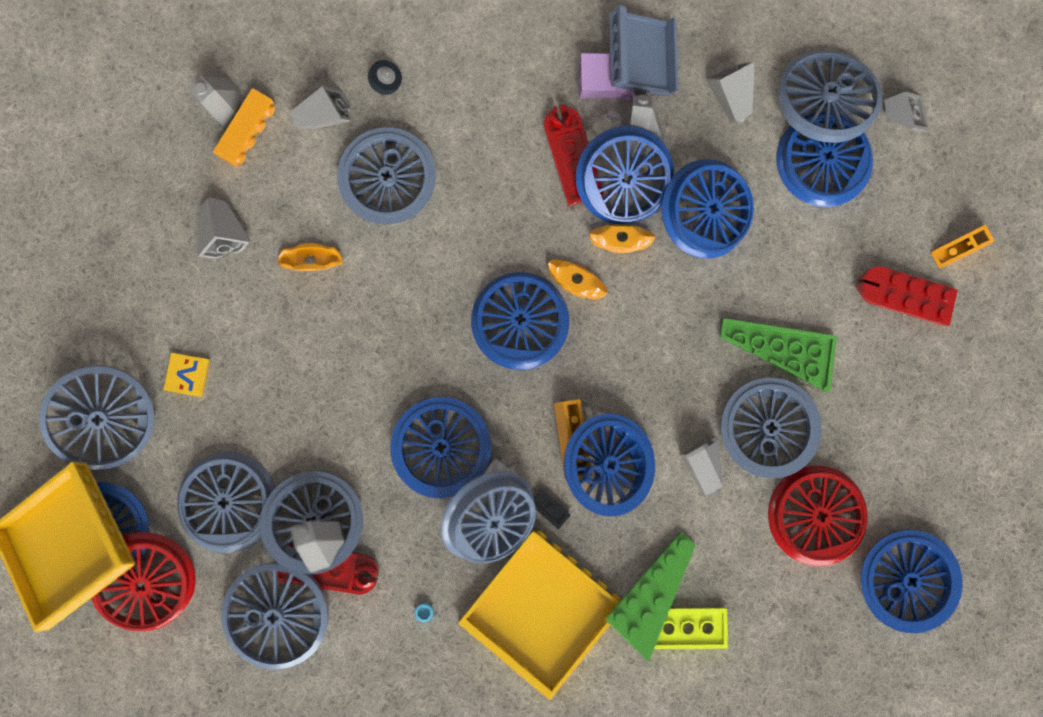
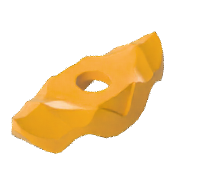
M628 224L601 226L591 230L589 234L590 240L595 246L616 253H630L645 249L655 239L653 232ZM625 232L627 240L620 242L617 239V234Z
M304 243L296 247L284 248L278 256V266L295 271L324 270L343 264V258L336 248L316 243ZM312 256L315 258L314 263H305L307 257Z
M555 259L548 262L550 276L561 288L569 293L588 299H600L607 294L606 286L588 269L564 260ZM576 273L583 277V281L579 284H575L572 281V276Z

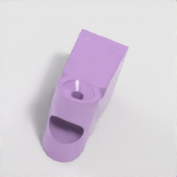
M581 53L579 59V98L633 100L634 90L611 87L610 54Z

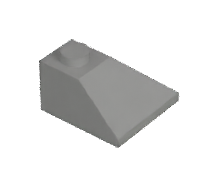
M903 92L884 100V112L889 119L911 130L930 131L921 95Z

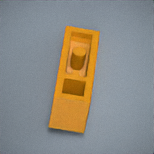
M984 224L930 253L939 269L995 242V239L988 226Z

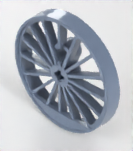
M818 50L797 57L786 67L778 88V104L787 122L801 134L822 142H844L863 134L877 118L882 106V90L874 73L860 60L838 51ZM819 62H830L828 83ZM834 63L846 67L836 82H833ZM806 64H814L819 80L805 66ZM799 69L810 82L796 76L792 72ZM848 69H851L854 72H856L858 76L854 77L853 75L846 72L848 71ZM788 79L806 89L786 86V81ZM862 79L868 85V87L853 89L855 83ZM787 93L806 97L789 100ZM871 93L873 100L851 96ZM813 103L800 112L795 108L797 105ZM852 104L872 107V114H869L866 111ZM821 105L811 122H808L803 117V115ZM824 106H826L824 128L814 125L813 123ZM830 110L838 130L828 129ZM848 111L866 121L859 124ZM839 113L852 128L844 129Z
M90 365L67 373L49 389L41 405L39 421L45 442L59 458L69 464L71 462H85L90 470H103L128 462L144 448L153 430L154 411L147 391L132 375L111 366ZM95 373L96 407L80 375ZM98 373L114 375L100 407ZM76 377L91 407L63 384ZM116 377L130 383L104 408ZM132 386L136 389L137 399L110 409ZM61 388L86 410L54 400L52 396ZM50 403L71 410L68 416L47 415ZM137 403L138 413L112 414ZM96 414H98L99 417L101 418V420H100L99 422L96 421V418H95V415H96ZM80 415L82 421L74 423L71 420V416ZM138 418V428L113 419ZM66 420L67 428L55 433L50 432L48 421ZM111 424L137 432V444L134 445ZM92 427L80 457L68 453L66 450ZM106 427L132 449L120 456ZM83 428L64 448L54 439V437L73 429ZM100 428H102L116 456L114 459L101 460ZM97 429L98 461L85 460L83 456L94 430Z
M277 562L264 563L240 575L228 589L222 604V627L229 644L244 660L266 669L289 668L305 661L321 644L329 621L328 601L321 585L311 574L291 571ZM263 571H273V599L261 574ZM278 571L289 573L290 576L278 604ZM256 574L267 601L245 579ZM293 576L298 577L305 584L282 606ZM241 584L263 606L235 595L239 585ZM308 585L312 590L313 597L285 609ZM234 600L251 608L247 612H231V603ZM313 602L314 612H289ZM252 612H256L259 615V620H254L251 617ZM231 617H244L247 625L234 629ZM291 617H314V627ZM264 624L245 644H242L236 633L250 627ZM290 624L312 632V645ZM266 626H269L259 654L257 655L250 651L247 646ZM274 627V659L264 658L262 654ZM279 629L292 658L279 659ZM286 629L307 648L306 651L296 655Z

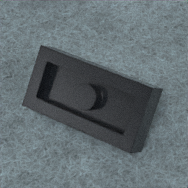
M543 489L534 497L535 509L558 530L571 516Z

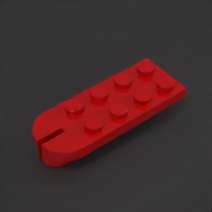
M560 104L559 110L564 124L559 121L557 106H554L545 117L544 131L567 205L572 206L582 203L576 186V169L580 156L589 143L578 112L571 107ZM592 167L594 177H599L597 168ZM595 181L597 188L602 187L601 181ZM604 191L599 192L601 197L604 196Z
M882 266L866 270L857 279L860 282L869 281L873 284L870 285L864 282L856 284L857 291L867 303L946 327L950 326L958 289Z
M294 543L288 544L289 546L295 549ZM351 553L345 561L335 568L311 575L318 581L322 589L362 595L370 592L376 586L378 579L361 576V573L372 574V576L377 577L379 575V567L372 557L365 554ZM278 571V582L287 583L290 574ZM293 576L291 584L303 586L305 584L296 576Z

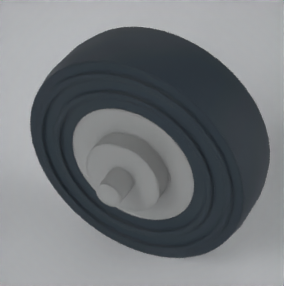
M380 60L375 62L369 69L368 82L377 93L390 95L400 87L402 74L394 63Z

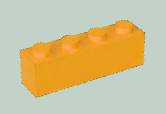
M252 88L213 153L236 168L239 164H243L246 159L245 153L254 146L256 142L255 137L258 132L261 133L264 130L265 121L268 116L271 117L275 112L273 100Z
M581 399L554 403L562 464L566 447L572 435L584 423ZM585 438L583 443L587 446V439ZM579 447L577 455L589 458V454ZM576 459V468L590 466V462ZM583 470L577 471L578 479L583 478Z

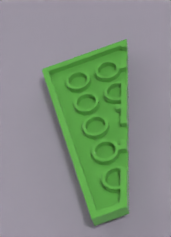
M726 318L722 319L719 338L830 393L837 336Z
M679 532L604 619L646 661H649L696 546L683 532Z

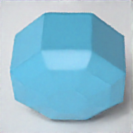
M427 602L419 603L414 610L415 618L421 623L430 621L434 615L433 606Z

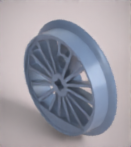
M384 127L367 131L348 145L338 165L337 181L343 200L355 214L373 223L395 224L413 217L428 203L435 187L436 169L430 151L420 139L407 131ZM383 143L384 167L372 148L374 145ZM386 143H396L395 149L386 150ZM400 145L409 148L402 158L398 152ZM370 149L381 169L379 170L361 154ZM412 152L419 157L418 160L399 169ZM392 155L398 157L395 163H389L388 158ZM360 158L378 173L353 166L356 160ZM420 163L424 166V172L402 174ZM356 171L374 176L375 178L351 180V173ZM390 174L391 178L385 181L384 176L387 177ZM424 177L423 186L400 180ZM375 182L361 191L353 193L352 185ZM399 184L420 189L421 192L415 198ZM378 187L366 202L357 199L359 196ZM395 187L410 197L413 202L405 207ZM391 188L403 208L399 211L393 210ZM382 190L378 206L370 204ZM386 190H388L390 209L381 208Z
M761 378L743 385L731 396L722 415L721 433L727 452L741 468L759 477L781 478L796 473L810 462L821 440L822 425L820 414L814 401L801 387L780 378ZM749 396H759L763 416ZM764 397L771 398L769 415L767 413ZM775 399L783 400L773 416ZM746 400L759 419L739 408L740 404ZM787 401L797 404V406L777 419ZM797 409H801L804 415L803 419L779 424V422ZM736 411H739L758 424L734 421ZM803 421L806 423V432L781 428V426ZM733 424L757 427L759 429L734 434ZM770 425L773 427V430L769 431V429H766V426ZM780 431L804 435L803 445L797 444L781 434ZM759 432L738 447L735 437ZM761 436L749 458L746 457L741 450ZM778 436L797 447L799 452L792 457ZM766 441L771 444L769 452L763 450V444ZM778 445L789 458V461L780 464ZM757 451L762 454L761 465L752 461ZM773 455L776 465L766 466L767 456Z
M235 452L210 455L195 464L181 483L177 499L179 519L190 538L208 550L220 553H233L247 549L262 539L260 530L261 514L239 507L236 504L262 503L263 510L267 498L276 488L268 471L259 462L247 455ZM221 464L222 475L216 478L212 467ZM227 464L236 465L233 476L227 474ZM240 468H243L249 472V475L235 488L236 478ZM206 470L210 474L216 491L200 477ZM253 476L258 486L234 497ZM224 478H228L230 481L227 489L221 484ZM198 480L213 496L192 489L195 481ZM255 490H261L262 500L236 501V499ZM190 492L214 502L189 503ZM222 501H229V505L225 506L222 504ZM214 505L193 516L190 515L189 506ZM235 509L258 517L259 520L252 527ZM214 510L197 528L192 519ZM217 514L210 534L202 533L201 530ZM233 515L250 531L240 533ZM222 516V534H215ZM227 516L235 534H227Z
M320 471L302 472L281 482L267 498L260 521L262 540L271 557L286 569L302 574L322 573L341 564L354 551L363 529V512L356 493L339 477ZM318 485L312 509L308 486ZM322 486L332 488L328 497L321 496ZM304 487L309 513L294 494V491ZM338 491L343 496V499L333 506L331 498ZM291 494L305 513V516L283 504V501ZM324 500L328 501V508L324 511L319 510V503ZM347 502L350 512L325 518L343 503ZM280 506L303 518V520L276 516ZM351 515V526L340 525L342 529H350L347 539L344 540V544L335 555L331 566L310 573L297 549L288 545L294 541L293 536L286 542L277 536L290 532L291 529L286 528L275 531L276 520L306 523L310 519H315V521H331Z
M505 471L484 474L467 483L451 499L442 517L441 536L447 549L454 555L474 563L495 562L514 552L526 540L535 521L536 510L530 485L521 476ZM507 490H512V491L509 493V495L507 496V495H506ZM499 491L497 500L494 503L493 493ZM518 494H521V496H520L518 499L515 500V498L517 497V495H518ZM486 495H488V508H485L480 501ZM477 502L483 511L478 513L469 508ZM467 513L478 519H463V517ZM461 526H471L463 530L460 529ZM500 529H503V530L509 532V534H507L506 536H504V534L502 533V531H501ZM497 531L503 538L500 541L497 538Z

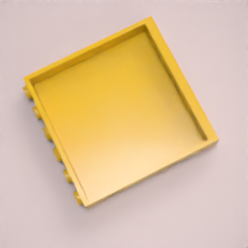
M71 462L0 519V557L34 632L51 629L135 565L134 559L102 493L85 462Z
M532 530L526 540L462 616L458 624L547 699L551 700L610 626L604 619L622 598L615 592L611 595L606 591L608 587L602 581H594L591 578L593 574L585 567L581 570L576 566L577 561L570 555L565 557L561 553L563 549L554 542L552 545L547 542V536L540 530L537 532Z

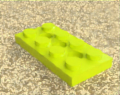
M670 608L664 625L666 623L673 624V631L667 634L664 633L662 628L654 649H727V608ZM691 623L693 630L690 633H684V624ZM705 623L712 624V631L710 633L702 631V626Z

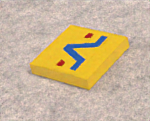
M171 353L164 390L203 397L210 359Z

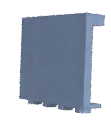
M621 5L609 12L611 87L669 96L679 91L676 18L673 17L668 21L630 14L626 13V6Z

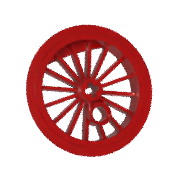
M826 466L803 467L801 470L786 476L780 481L769 502L768 523L775 542L789 557L806 565L828 566L844 560L857 549L867 528V506L860 489L847 475L834 468ZM822 477L821 490L815 489L813 478ZM827 479H831L836 482V485L825 503ZM808 480L810 489L804 492L799 484ZM842 486L848 493L830 506L838 489ZM795 487L804 497L809 507L789 496ZM812 492L818 494V500L814 503L810 500ZM851 496L854 506L832 511ZM788 499L810 513L784 510L785 502ZM853 509L856 510V519L831 516ZM783 513L809 516V518L784 524ZM819 513H823L821 520L816 518ZM831 519L855 522L853 533L831 521ZM809 522L789 538L785 530L787 527ZM830 524L851 535L849 540L843 542ZM812 527L801 548H798L793 541ZM827 528L836 538L839 544L834 546L831 545ZM817 529L815 550L805 551ZM823 531L827 548L820 549L821 534Z
M150 532L124 535L122 537L130 553L137 549L138 574L134 566L129 568L132 574L125 571L123 575L126 578L119 576L114 580L125 584L104 587L91 597L92 603L104 619L119 628L142 632L164 627L182 613L194 594L196 578L192 561L179 544L163 535ZM141 548L152 549V553L146 569L142 573ZM155 551L166 555L148 575L147 572ZM168 559H171L176 567L151 578ZM176 571H179L181 580L154 582ZM145 582V585L138 586V583ZM182 585L181 594L167 591L163 586ZM127 589L108 599H105L102 592ZM131 593L116 610L108 604ZM152 594H161L162 599L155 600L153 599ZM135 595L128 616L125 617L118 612ZM139 596L141 619H132L130 617ZM167 596L178 599L173 607L165 602ZM144 598L154 618L145 619ZM162 605L168 611L159 616L155 607Z

